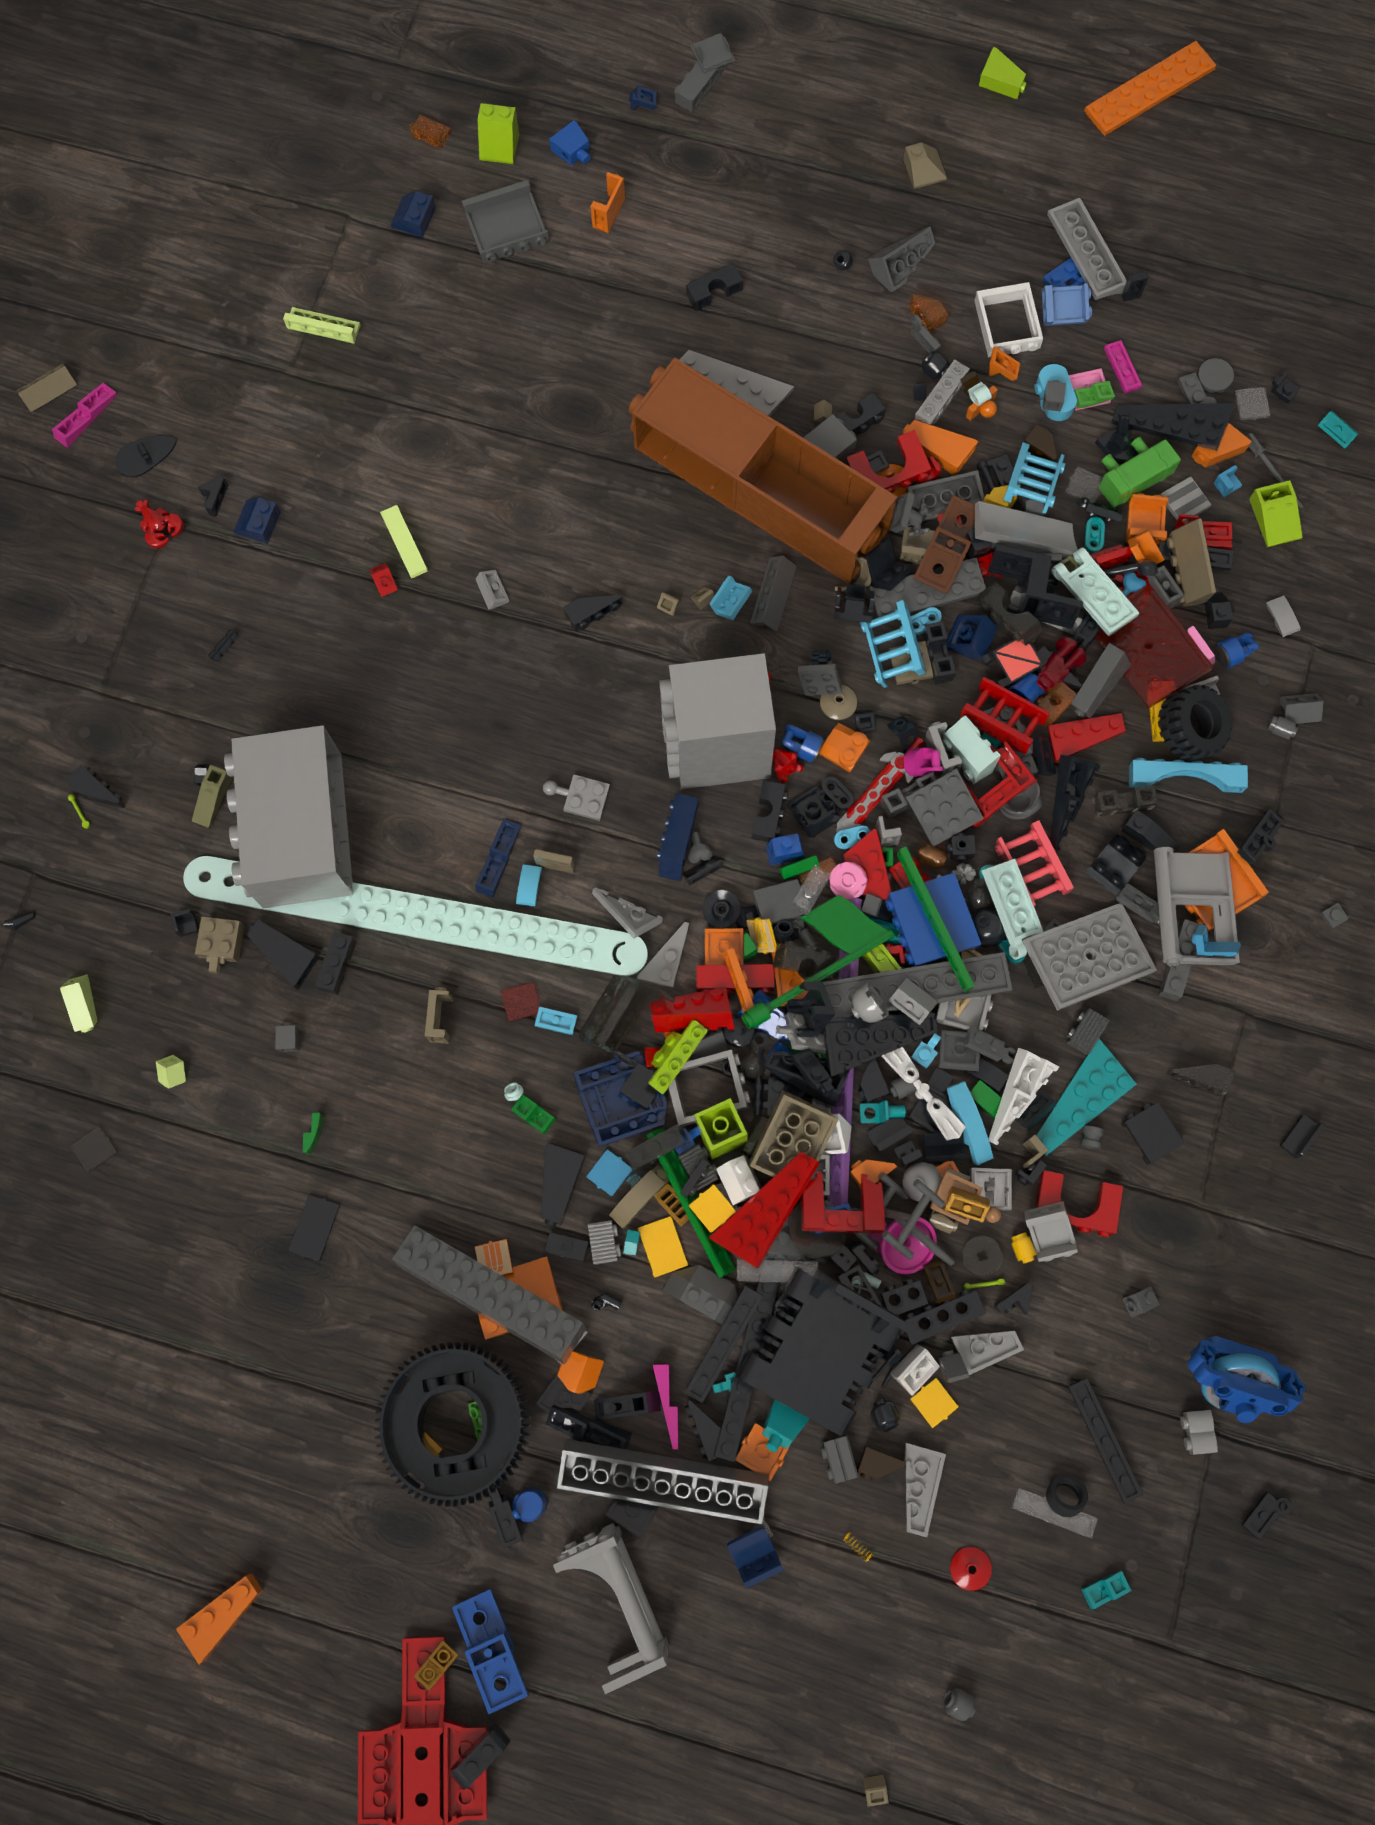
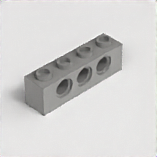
M954 360L919 408L914 420L934 426L962 387L960 379L968 375L970 368Z

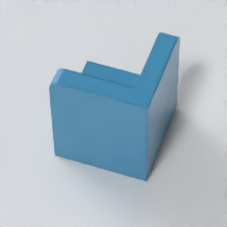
M1236 465L1219 474L1213 483L1223 497H1226L1242 486L1235 476V472L1238 469Z

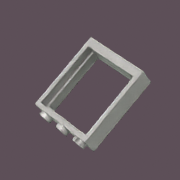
M732 1049L688 1061L680 1070L683 1071L728 1058L739 1098V1103H735L734 1107L736 1111L749 1108L748 1103H751L748 1091L745 1092L743 1084H746L743 1072L740 1073L738 1065H741L738 1053L734 1054ZM675 1077L669 1086V1091L678 1125L683 1127L697 1123L694 1115L686 1116L677 1077Z

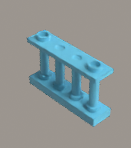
M1023 442L1004 501L1011 503L1012 497L1017 495L1045 503L1042 513L1046 514L1048 507H1052L1055 501V496L1052 495L1059 473L1062 474L1066 463H1063L1065 455L1061 454L1058 463L1031 455V452H1028L1030 444ZM1031 462L1054 469L1055 473L1028 466L1027 463ZM1025 472L1037 477L1052 481L1051 485L1046 484L1034 479L1024 477L1023 475ZM1020 484L1049 492L1048 496L1020 488Z
M904 600L896 602L898 609L895 612L873 619L871 623L860 622L863 632H866L876 669V673H874L875 680L884 688L888 687L886 679L910 670L915 671L919 676L926 674L909 608ZM895 619L901 620L902 626H900V629L874 638L873 627ZM900 636L906 637L907 643H905V646L879 654L877 644ZM905 653L911 655L912 660L909 663L883 671L882 661Z

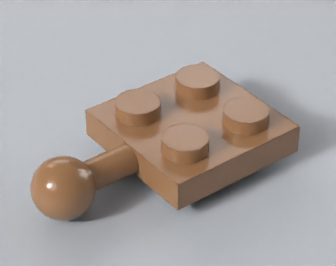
M945 1171L935 1193L945 1204L939 1208L932 1202L930 1209L968 1225L970 1218L945 1210L951 1187H956L980 1195L983 1188ZM990 1207L985 1218L991 1223L998 1222L1001 1218V1212L997 1207Z

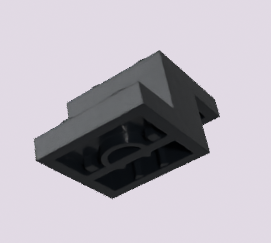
M1116 834L1086 870V873L1117 896L1147 857L1141 849L1129 844L1127 838Z

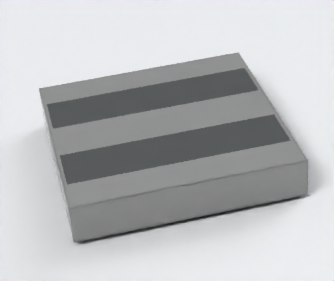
M1191 476L1160 494L1163 497L1169 498L1166 506L1176 520L1180 514L1198 515L1211 507V503Z

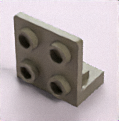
M907 527L903 533L899 561L920 564L935 531L930 530L921 536L908 537L907 533L914 532V527Z

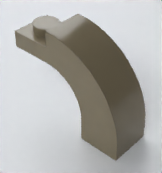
M658 1164L653 1170H650L609 1214L623 1229L670 1182L663 1167Z

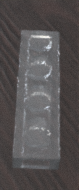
M737 1260V1281L788 1282L796 1266L814 1276L818 1269V1261L763 1260L759 1268H756L745 1260Z
M1017 1488L1011 1507L1091 1539L1098 1518L1083 1512L1071 1518L1062 1517L1049 1507L1046 1498Z

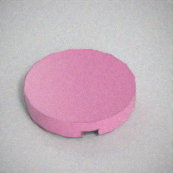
M855 862L838 864L832 870L829 878L833 893L846 899L858 898L867 888L868 878L866 872Z

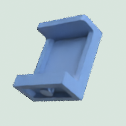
M1084 283L1081 286L1053 288L1052 285H1047L1041 290L1043 326L1086 323L1092 316V307L1089 306L1091 289L1088 288V283Z

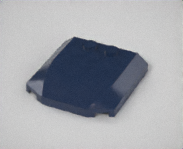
M639 1051L573 1073L576 1087L598 1147L635 1136L665 1124L667 1101L664 1094L658 1092L646 1109L638 1103L632 1102L629 1097L620 1092L638 1063L646 1067L645 1058ZM646 1067L649 1070H654V1073L656 1072L655 1068Z

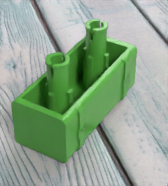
M1141 437L1136 438L1131 445L1139 455L1120 466L1111 454L1102 459L1101 462L1109 472L1104 475L1099 489L1112 507L1115 508L1122 503H1126L1132 494L1143 492L1156 483L1162 482L1175 472L1181 459L1166 439L1148 448Z

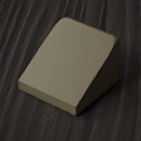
M883 1775L863 1779L868 1807L889 1803Z

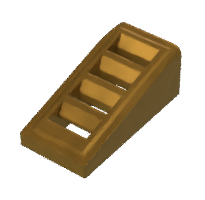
M669 1183L666 1184L654 1198L682 1227L689 1218L687 1214L681 1219L678 1218L684 1211L683 1206L676 1213L672 1211L681 1202ZM670 1191L672 1194L663 1201L661 1198ZM675 1197L677 1200L668 1207L667 1204Z

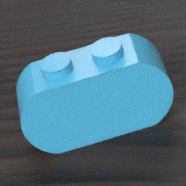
M1050 364L1040 371L1035 384V392L1040 396V405L1043 410L1044 390L1047 381L1057 380L1066 383L1064 404L1061 412L1045 410L1046 416L1049 419L1064 421L1073 414L1077 404V397L1066 368L1058 364Z

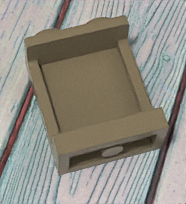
M435 987V990H429L425 1037L430 1043H450V1035L446 1030L439 1029L442 1002H453L454 997L443 987Z

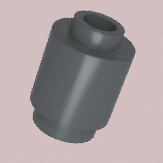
M1273 716L1267 730H1270L1272 734L1289 740L1290 737L1294 738L1298 727H1296V722L1281 716Z
M901 1077L891 1081L890 1087H888L892 1097H897L898 1100L916 1091L913 1083H908Z

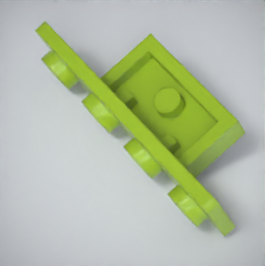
M692 1020L682 1035L672 1032L665 1039V1044L654 1055L651 1064L658 1069L648 1084L659 1093L664 1094L707 1033V1029L696 1020Z

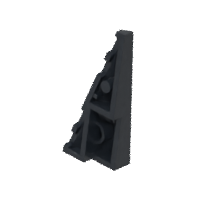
M1060 755L1050 838L1054 850H1060L1059 843L1062 837L1067 836L1068 831L1066 829L1069 823L1074 821L1085 799L1084 792L1087 786L1092 785L1093 780L1091 778L1094 772L1099 770L1100 765L1090 761H1083L1073 756Z

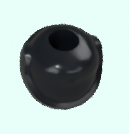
M839 251L835 254L833 262L838 270L845 271L851 268L853 258L849 252Z

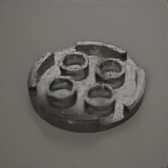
M824 1200V1209L835 1207L831 1202ZM802 1202L794 1208L789 1216L787 1226L791 1242L798 1251L808 1257L824 1258L832 1256L841 1249L846 1241L847 1232H823L816 1234V1231H802Z

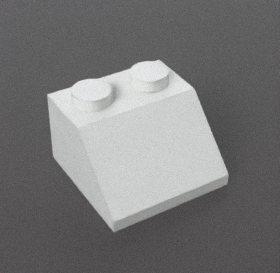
M743 1155L730 1160L716 1169L733 1205L752 1198L762 1189L754 1169L750 1167L748 1156Z

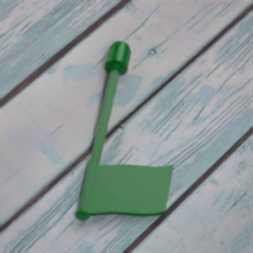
M837 895L800 919L813 926L831 944L848 955L804 982H820L887 940L894 939V931L890 928L886 930L869 919L852 902ZM801 984L768 1004L763 1002L757 1003L741 1015L744 1024L749 1029L758 1027L771 1019L770 1014L773 1010L806 990L800 989L799 986Z

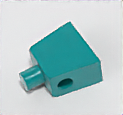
M775 1399L769 1408L762 1431L763 1436L769 1439L766 1447L772 1452H777L780 1446L787 1449L809 1421V1418Z

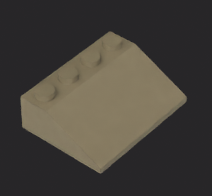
M1200 518L1172 531L1169 538H1167L1168 548L1172 550L1173 555L1170 557L1171 565L1176 570L1174 580L1184 594L1180 601L1183 607L1205 603L1216 593L1202 519Z
M782 1090L749 1159L750 1167L775 1177L800 1152L819 1162L839 1119L813 1104Z

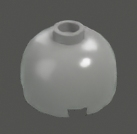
M868 982L860 986L853 994L852 1004L854 1007L851 1010L856 1018L861 1017L866 1022L874 1023L889 1015L887 1007L885 1009L882 1008V998L872 985L869 986Z
M926 1162L915 1163L904 1173L902 1179L903 1189L907 1196L919 1202L923 1193L913 1186L914 1181L919 1179L936 1193L942 1175L933 1164Z

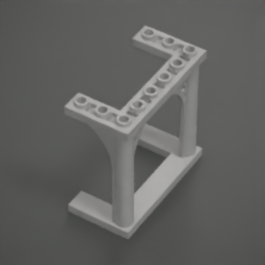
M614 1523L602 1528L598 1535L593 1532L584 1536L583 1542L577 1544L576 1541L565 1545V1550L561 1552L562 1555L556 1557L557 1562L553 1564L556 1573L567 1569H583L593 1572L602 1577L614 1590L638 1650L608 1663L610 1674L612 1675L637 1662L644 1661V1663L604 1681L602 1687L605 1694L667 1666L669 1651L668 1640L666 1636H662L621 1537L622 1529L619 1525L614 1526Z

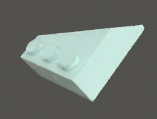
M965 715L944 733L942 743L947 751L950 750L953 758L960 756L965 778L975 784L993 772L1001 755L998 751L993 753L990 748V742L987 739L982 740L980 738L979 730Z

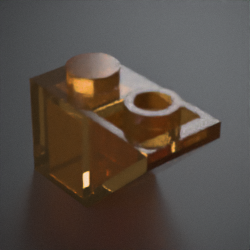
M916 294L911 296L909 308L913 314L920 317L922 325H925L929 332L946 324L948 313L939 300Z

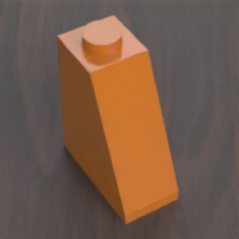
M1228 423L1218 451L1197 446L1191 457L1194 458L1196 463L1206 468L1244 453L1252 441Z

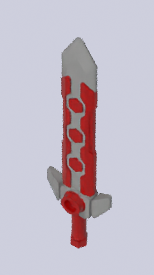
M917 737L905 754L910 749L920 748L925 742L920 737ZM891 752L884 754L880 758V761L887 762L888 765L837 822L836 832L860 826L868 817V814L880 802L882 796L894 787L904 773L907 783L913 779L904 768L905 754Z

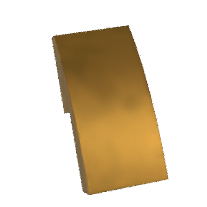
M442 1641L414 1675V1678L430 1691L457 1658L458 1654Z

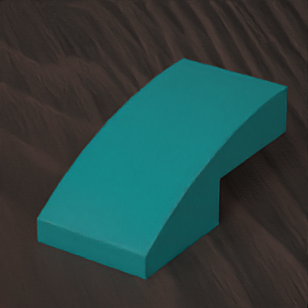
M1122 1571L1106 1576L1081 1589L1090 1609H1096L1108 1601L1116 1600L1131 1591Z

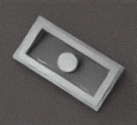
M496 570L482 571L478 574L476 582L488 609H494L509 602Z

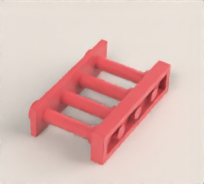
M1040 821L1032 823L1029 833L1007 843H1004L1002 837H1000L995 843V850L998 856H1002L1004 862L1013 860L1008 850L1030 840L1036 841L1038 845L1037 850L1015 859L1017 865H1023L1040 856L1044 857L1047 864L1046 867L1023 876L1024 883L1026 885V883L1046 874H1053L1056 881L1054 884L1032 894L1028 890L1034 907L1036 905L1034 901L1057 890L1065 895L1074 888Z

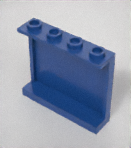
M955 873L924 882L958 953L969 949L970 951L978 949L981 942ZM910 886L889 893L885 901L886 907L893 914V926L900 933L899 942L902 947H905L907 952L905 957L908 965L917 967L946 957L913 887Z

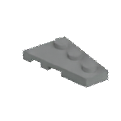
M1015 1331L951 1337L969 1375L1024 1350Z

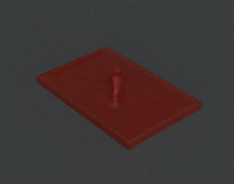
M1150 584L1127 597L1139 612L1136 618L1110 636L1101 629L1095 638L1104 650L1111 643L1125 652L1131 666L1123 676L1148 709L1214 668Z

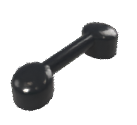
M1147 559L1112 569H1102L1109 578L1110 576L1137 570L1143 576H1152L1158 573L1156 563Z

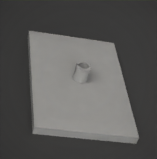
M1121 903L1022 941L1057 1011L1157 971Z

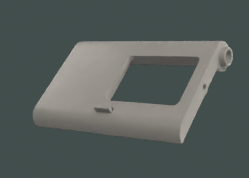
M1171 847L1156 848L1154 850L1163 962L1167 963L1168 966H1177L1179 964L1235 965L1240 963L1239 952L1231 957L1224 955L1207 957L1181 955L1179 951L1176 905L1210 906L1213 915L1215 942H1238L1229 852L1223 854L1174 853Z

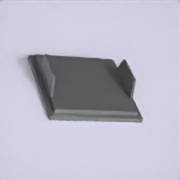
M722 33L690 45L704 73L735 61L729 44Z

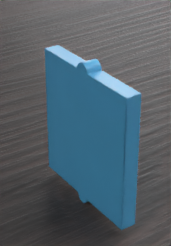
M607 1149L586 1177L595 1183L598 1189L601 1188L610 1196H613L633 1168L623 1162L621 1157L618 1158Z

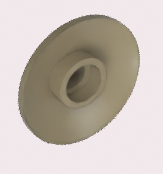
M842 685V694L821 695L820 707L827 717L833 720H844L855 712L857 697L852 689ZM840 697L843 701L837 702L836 698Z

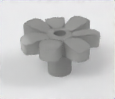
M960 863L956 866L957 870H952L951 874L955 873L957 881L960 880V884H966V880L972 881L976 875L975 869H971V865Z

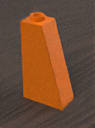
M914 420L910 425L907 424L902 431V434L915 430L926 457L929 459L930 456H933L935 461H939L941 468L953 476H956L975 452L978 441L917 420Z

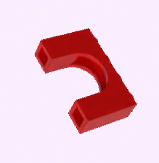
M915 430L900 435L897 438V445L903 456L905 467L894 477L885 478L874 473L864 450L846 459L847 466L891 493L900 487L907 488L912 482L917 480L919 482L924 481L931 474L930 464Z
M1042 1171L1035 1208L1061 1202L1064 1174ZM1105 1182L1100 1183L1096 1207L1091 1215L1086 1218H1077L1067 1213L1071 1227L1078 1228V1232L1090 1234V1231L1098 1232V1236L1110 1238V1235L1116 1234L1123 1186Z

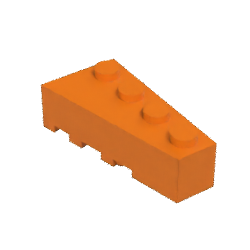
M252 1573L242 1578L176 1629L199 1665L207 1660L213 1650L221 1643L227 1633L263 1591Z

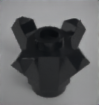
M786 920L779 921L775 925L773 933L776 945L781 947L784 955L790 953L791 941L800 938L799 934L792 928L791 923Z

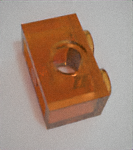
M1062 681L1053 688H1049L1047 691L1048 695L1045 698L1041 696L1035 703V705L1050 712L1046 721L1047 725H1052L1072 705L1071 703L1077 695ZM1050 700H1055L1058 705H1052Z

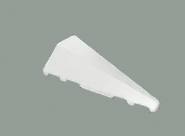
M1018 1048L988 1138L989 1142L996 1145L999 1144V1138L1004 1132H1008L1011 1129L1010 1125L1015 1120V1117L1019 1118L1037 1096L1035 1093L1042 1085L1047 1084V1078L1053 1071H1057L1059 1066L1027 1050Z

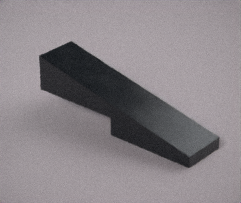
M555 1405L551 1407L546 1425L582 1442L585 1439L593 1444L626 1450L632 1436L631 1432Z

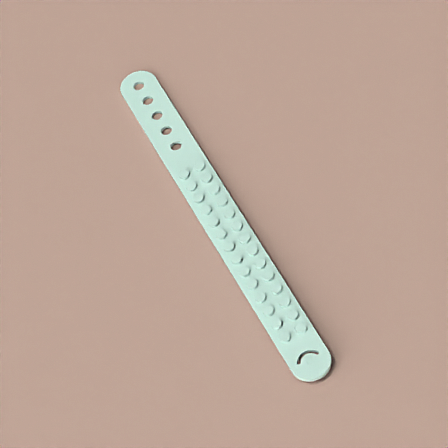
M201 856L194 859L186 867L183 877L187 890L199 898L615 975L631 976L638 973L645 966L648 957L647 947L640 937L633 938L627 932L353 883L354 895L262 908L253 897H246L244 888L241 885L225 886V879L232 876V863L238 861L217 857ZM203 872L211 874L208 882L200 881V875ZM625 942L616 952V957L621 965H618L613 960V950L618 944Z

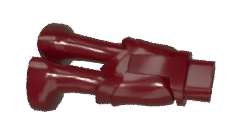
M1061 637L1056 642L1055 648L1057 653L1051 654L1036 680V683L1042 690L1048 691L1049 688H1053L1065 679L1072 667H1080L1085 663L1086 654L1081 647L1076 648L1064 663V657L1077 645L1075 640L1069 637Z

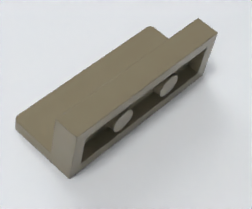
M62 363L16 391L28 409L33 412L77 384Z

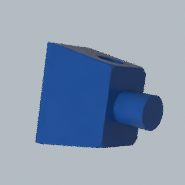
M575 120L549 139L550 150L570 165H573L578 160L583 164H587L590 161L591 156L588 154L590 151L589 140Z
M798 834L773 838L766 846L770 865L805 858L802 842Z

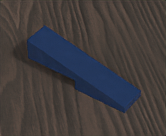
M503 819L489 850L490 854L475 884L476 892L494 898L520 832V824Z

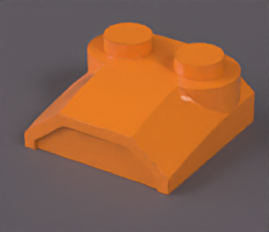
M838 723L824 742L819 754L851 773L871 741L867 739L865 734L855 732Z

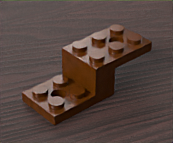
M954 495L952 496L913 579L945 594L948 593L971 545L967 532L975 528L974 504ZM959 515H964L967 518V522L964 525H959L956 522V518ZM941 564L944 568L943 573L935 574L933 566Z

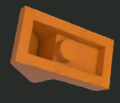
M996 346L993 347L989 376L1000 373L1011 381L1016 380L1020 363Z

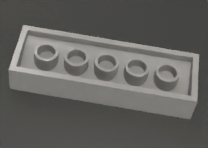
M1077 198L1048 210L1047 215L1083 280L1085 283H1088V288L1091 289L1093 298L1097 300L1114 294H1122L1127 280L1082 200Z
M981 501L975 503L976 539L1036 553H1062V559L1070 555L1074 557L1073 553L1078 550L1074 539L1072 523Z

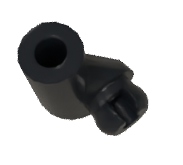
M605 1293L595 1297L592 1300L591 1307L593 1310L599 1311L610 1306L618 1311L622 1301Z

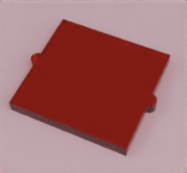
M534 983L501 991L504 1003L502 1007L506 1011L508 1022L538 1014L540 1007L538 1002L539 996L536 994Z

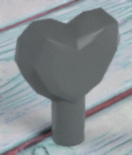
M699 832L692 833L693 845L688 852L689 861L694 864L700 860H710L712 857L711 849L706 844L701 843Z

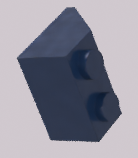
M419 191L403 196L390 226L423 237L436 209L433 196Z
M260 497L246 500L233 533L268 544L281 513L276 502Z
M958 615L947 639V649L969 659H982V656L986 655L998 627L986 615Z

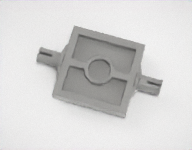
M788 1012L785 1015L786 1027L777 1025L776 1033L786 1034L791 1042L792 1049L804 1051L810 1048L812 1052L826 1054L823 1031L818 1037H797L796 1028H807L802 1014Z

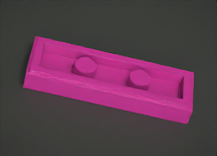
M1122 340L1105 345L1104 351L1124 394L1140 389L1142 383Z

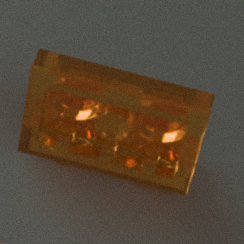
M422 115L418 117L415 123L410 122L409 124L411 135L415 139H421L428 142L431 146H437L441 149L451 134L449 127Z

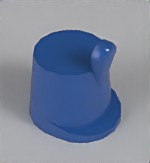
M1032 673L1019 679L1008 688L1009 691L1035 704L1040 695L1047 692L1042 690L1036 683L1038 677Z
M537 1487L523 1489L513 1500V1517L523 1522H531L540 1518L547 1509L548 1501L546 1495Z

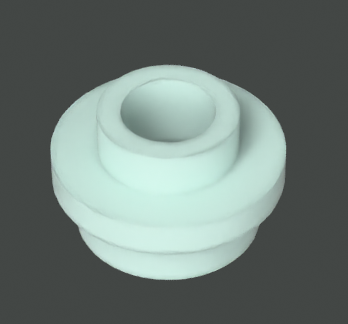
M510 1083L504 1089V1096L508 1101L518 1100L523 1094V1088L517 1083Z

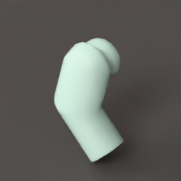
M864 1272L871 1287L878 1289L881 1280ZM859 1274L852 1278L851 1284L860 1285L861 1277Z

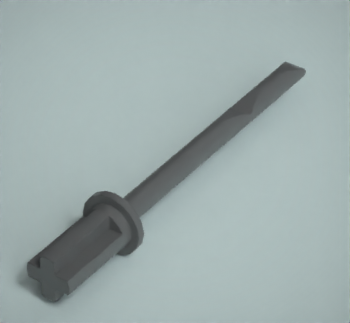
M1250 433L1247 438L1252 441L1249 448L1254 453V458L1260 457L1279 483L1285 482L1264 454L1267 448L1264 449L1253 433ZM1297 498L1298 509L1301 510L1303 505Z

